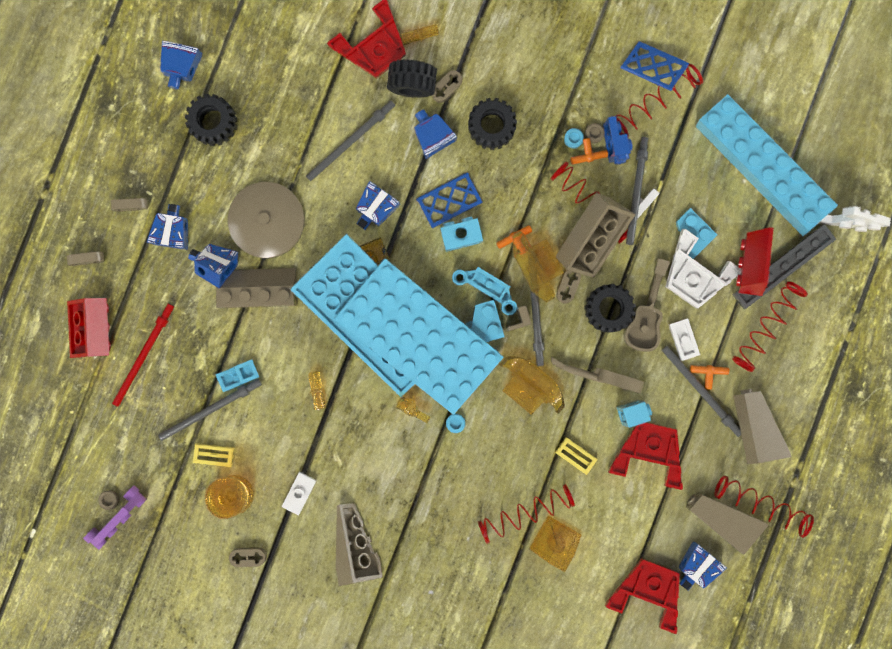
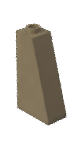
M752 389L741 390L740 395L734 396L747 464H759L791 457V453L761 391L753 392Z
M700 493L693 494L687 501V509L743 555L769 526L753 516Z

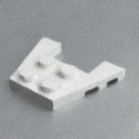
M859 207L843 208L841 215H827L818 224L839 226V228L843 229L855 228V231L867 232V229L881 230V227L890 226L891 218L879 214L870 215L868 210L860 212Z
M682 229L665 287L693 307L699 308L716 295V292L731 283V280L737 275H741V268H738L731 261H727L718 276H716L688 256L699 238L688 230Z

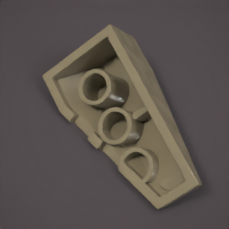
M355 503L337 505L336 573L339 586L383 578L380 558L377 552L374 553L370 544L372 542L371 538L366 535L363 529L364 523Z

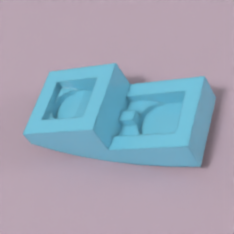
M251 359L216 374V377L224 393L259 378V375Z

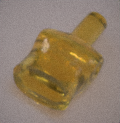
M402 396L396 405V409L402 411L407 416L416 417L425 423H428L430 416L418 410L413 399Z

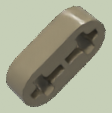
M457 71L448 72L436 84L435 94L432 95L433 100L437 103H443L457 91L462 84L461 74ZM450 77H458L457 84L453 82L450 86H448V84L450 83ZM444 88H446V90L444 91V97H436L437 90L442 91Z
M144 198L111 200V211L121 212L148 209V200Z
M88 252L66 256L68 266L105 262L103 252Z
M567 270L563 274L556 292V298L560 303L566 304L573 300L581 280L580 273L574 272L577 280H573L571 285H568L569 277H567V274L570 275L573 271ZM566 287H568L570 298L563 300L560 292H564Z
M259 547L237 548L229 555V562L234 567L261 566L267 559L266 551ZM256 552H259V555L263 558L257 562L256 558H250V556H254ZM239 553L240 556H246V558L238 562L237 559H234V556Z

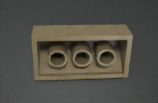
M596 193L556 255V258L567 270L594 278L635 214L613 199Z
M296 268L234 270L220 288L216 287V308L297 306V296L290 290L297 283Z

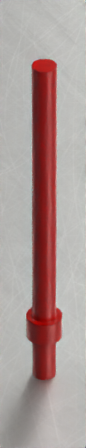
M168 303L161 316H158L156 319V325L114 398L113 405L120 406L161 330L167 326L168 318L175 307L172 304Z

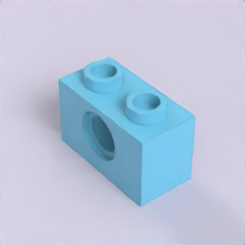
M467 217L457 224L454 221L443 224L444 227L440 228L446 252L483 243L478 218ZM464 229L467 235L464 238H458L456 231Z
M636 400L616 407L621 424L629 428L651 421V408L644 401Z

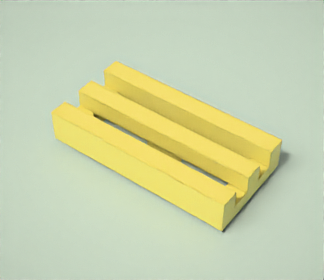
M567 437L564 438V441L555 451L556 454L586 475L598 460ZM569 443L592 461L589 463L566 447V444ZM564 449L588 467L584 469L561 451Z
M196 443L193 463L232 467L235 447ZM199 448L229 451V453L221 454L199 451ZM198 455L227 458L228 462L198 459Z

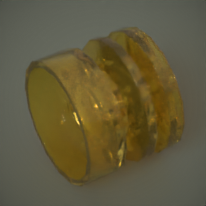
M230 475L215 480L209 485L205 493L207 509L212 515L220 519H229L244 513L250 508L254 500V491L251 483L240 475ZM231 493L235 494V498L230 497L229 495Z

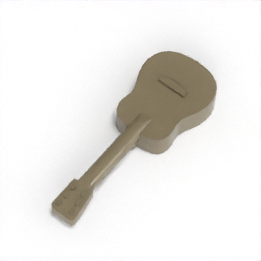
M657 260L654 271L655 277L647 305L635 308L634 311L636 313L633 316V321L624 330L623 339L625 344L635 350L650 352L655 350L660 343L659 326L663 314L660 310L654 308L662 277L665 276L670 264L667 260Z
M553 357L551 358L552 364L560 367L559 369L561 370L563 369L568 373L596 382L620 387L622 390L641 394L645 383L605 369L596 368L595 371L590 372L574 366L564 365Z

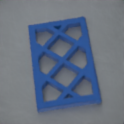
M639 41L620 68L672 91L689 66V63ZM640 48L649 51V53L638 56L637 52ZM653 56H661L666 61L655 64ZM650 57L652 65L641 67L639 60ZM637 61V69L628 67L629 63ZM676 63L682 67L680 70L673 71L671 64ZM668 65L670 72L659 75L657 68ZM654 69L656 76L650 77L643 74V71ZM671 77L672 81L668 85L661 82L660 79Z
M468 172L416 198L432 229L483 203ZM466 178L468 182L467 189L457 187L456 183ZM446 187L452 188L449 198L439 196V191ZM455 189L465 192L462 203L452 200ZM468 193L475 195L477 199L476 202L470 205L465 204ZM429 196L434 197L431 207L425 206L422 200ZM437 198L448 201L445 212L434 209ZM450 202L461 206L460 210L455 213H447ZM432 212L442 214L443 218L433 223L431 219Z

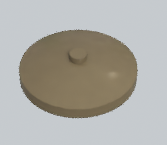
M259 182L247 186L237 194L229 208L228 228L232 239L243 251L255 257L275 258L284 255L298 243L304 230L305 216L300 201L289 189L277 183Z

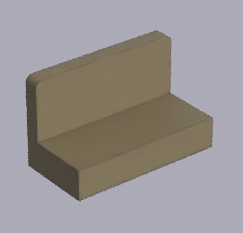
M526 305L517 308L516 311L520 324L507 327V332L531 325Z

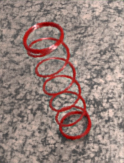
M689 63L686 69L687 76L684 74L682 76L688 79L693 88L696 89L695 84L701 85L703 78L699 70ZM689 67H691L695 71L700 82H698L693 77L689 70ZM658 86L659 98L652 94L644 95L643 102L645 109L636 104L630 105L629 115L631 120H629L627 117L623 115H616L617 122H620L621 128L623 129L624 133L627 134L628 137L629 133L627 128L625 127L623 122L617 117L621 116L625 118L635 127L636 130H638L632 119L630 110L632 106H637L640 109H642L652 120V117L649 114L645 104V97L647 95L653 96L663 105L665 109H667L666 105L663 103L660 96V86ZM674 86L672 90H674L677 96L681 99V95L677 92Z
M567 161L550 178L551 181H554L559 175L571 169L568 177L566 178L563 184L562 191H567L585 180L582 188L580 189L575 199L576 204L581 203L582 201L586 200L587 198L596 193L600 194L599 191H596L587 196L586 198L582 199L581 201L577 202V199L586 184V179H582L579 182L572 185L571 187L563 190L567 180L569 179L573 171V166L565 169L569 164L567 163ZM628 230L620 237L617 242L618 244L627 238Z
M786 281V287L781 288L783 298L790 305L782 302H772L770 304L773 313L780 320L768 316L760 318L762 326L770 335L759 331L750 332V338L760 350L749 346H741L739 350L745 360L733 356L732 360L740 367L749 372H753L756 369L742 353V347L766 354L751 336L752 333H760L777 339L762 323L763 318L773 319L787 325L774 311L772 304H783L798 310L787 300L782 292L783 289L787 288L800 297H807V291L798 284Z
M726 475L722 476L718 481L714 492L715 498L721 499L727 487L731 483L737 482L739 484V496L735 507L738 506L739 500L747 491L754 490L756 502L752 515L755 513L757 505L764 498L769 497L772 499L773 509L768 522L771 521L774 512L780 506L787 505L789 507V520L785 525V530L788 528L790 520L797 513L802 512L805 514V517L799 525V536L804 538L810 533L814 524L813 515L806 514L805 511L801 510L791 516V508L787 503H782L774 509L772 496H765L758 501L757 491L754 488H749L741 494L739 481L735 480L729 483V478ZM725 479L724 486L720 494L718 495L719 488ZM806 522L805 531H804V533H803V535H802V529H803L804 523Z
M566 484L562 485L564 492L567 496V499L569 501V506L565 503V501L554 489H551L550 499L553 514L548 510V508L538 497H534L536 521L530 516L527 510L521 504L518 503L517 513L519 519V528L513 523V521L504 511H501L500 514L503 536L496 530V528L487 518L484 519V526L481 520L478 521L479 528L481 530V533L484 537L486 544L490 543L487 534L486 520L489 522V524L500 537H504L505 531L502 512L506 515V517L510 520V522L517 530L521 529L519 505L527 513L530 519L533 522L537 523L538 516L535 498H537L541 502V504L544 506L547 512L552 516H554L552 491H554L558 495V497L561 499V501L565 504L567 508L570 509L571 507H575V502L568 489V486Z

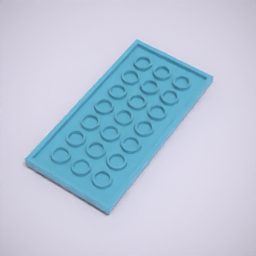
M345 234L290 290L402 397L415 383L334 319L378 266Z
M386 258L382 260L334 317L341 325L453 415L504 358L502 354Z

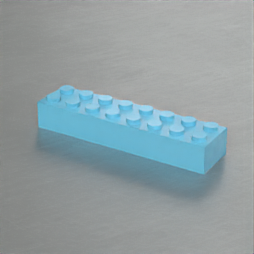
M728 94L699 119L696 128L802 236L808 233L838 206Z

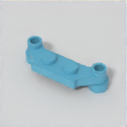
M477 267L476 270H456L453 273L452 280L456 285L461 286L468 283L501 304V310L505 315L510 316L517 311V305L512 300L509 292L511 286L483 269ZM462 275L463 280L457 281L456 277ZM506 305L512 306L510 312L505 309Z

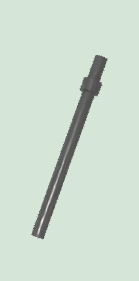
M390 100L380 110L377 109L366 123L309 172L306 177L312 181L378 121L381 122L385 119V115L396 105Z
M647 137L641 138L640 148L636 156L638 162L631 211L635 216L628 225L627 245H634L644 168L649 153L647 151L649 140Z
M527 252L535 342L533 344V351H535L536 366H544L543 350H545L544 343H542L535 252Z
M665 346L661 351L718 414L721 422L726 427L728 426L737 437L741 436L740 428L734 422L735 419L730 413L727 414L673 351L668 346Z
M258 378L248 385L244 384L238 387L237 391L158 434L160 440L167 439L236 399L246 397L252 390L262 385L260 379Z

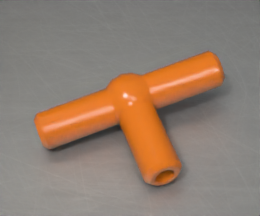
M584 138L585 154L571 157L570 161L572 165L583 162L590 163L593 160L608 157V151L602 150L592 153L590 138Z
M527 225L516 232H511L509 236L496 243L498 248L501 249L513 242L519 255L526 253L520 238L531 233L532 228L530 225Z
M712 365L690 366L691 373L705 374V389H712L713 374L728 375L730 372L728 367H714Z

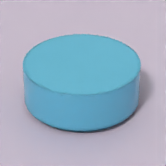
M572 128L566 132L564 142L569 148H578L583 143L584 135L579 129Z
M451 414L447 418L446 426L450 432L459 433L465 427V420L460 414Z

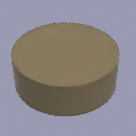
M597 123L589 125L585 131V138H590L593 144L599 143L605 135L604 128Z
M114 490L104 491L98 498L100 507L105 510L115 508L120 500L118 493Z

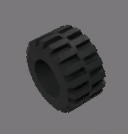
M417 60L394 61L389 64L387 89L394 94L405 97L423 98L435 94L437 69L426 62Z
M204 94V98L198 96L196 97L198 99L196 102L192 100L190 102L192 106L191 108L187 107L186 111L188 114H185V119L187 120L185 123L186 127L189 128L188 131L205 145L215 146L217 144L220 146L223 145V141L226 143L230 141L228 137L235 135L233 130H237L235 122H238L235 116L236 113L224 98H219L215 94H212V96ZM211 111L220 112L221 121L219 125L211 130L204 129L202 126L204 116Z
M486 98L485 102L481 100L477 106L473 107V111L469 115L468 131L471 134L470 137L472 140H475L476 145H481L483 149L487 147L490 150H494V148L500 149L503 145L506 146L512 140L516 130L517 119H515V111H512L511 105H506V101H498L499 98L494 100ZM488 115L498 116L503 121V129L495 134L487 133L481 127L482 119Z
M606 284L596 288L586 299L587 303L584 307V310H586L585 316L586 318L588 317L589 324H592L596 330L609 333L618 332L628 327L627 325L633 321L632 317L636 313L634 311L636 303H633V296H630L629 291L623 289V286ZM612 297L619 303L620 313L617 318L607 320L601 315L599 306L604 298Z

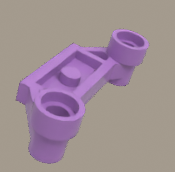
M135 485L132 486L123 496L128 503L100 532L94 527L83 539L99 550L107 542L105 540L106 536L111 538L118 530L116 526L120 522L124 524L132 516L129 512L135 506L139 508L147 499L139 492L140 490Z

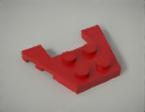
M387 0L380 1L372 8V11L383 25L352 48L341 33L327 42L329 48L376 79L389 69L390 63L401 60L406 56Z
M647 422L636 425L610 466L608 473L626 477L630 458L668 466L664 486L683 490L677 429Z
M642 558L608 599L605 607L622 614L629 595L665 608L659 628L677 634V603L680 573Z

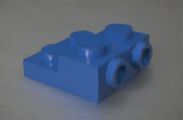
M616 116L608 117L602 127L605 131L604 138L609 163L614 162L615 165L626 163V160L630 159L629 154L632 151V141L628 139L627 134L619 135L621 133V124L619 121L617 122Z

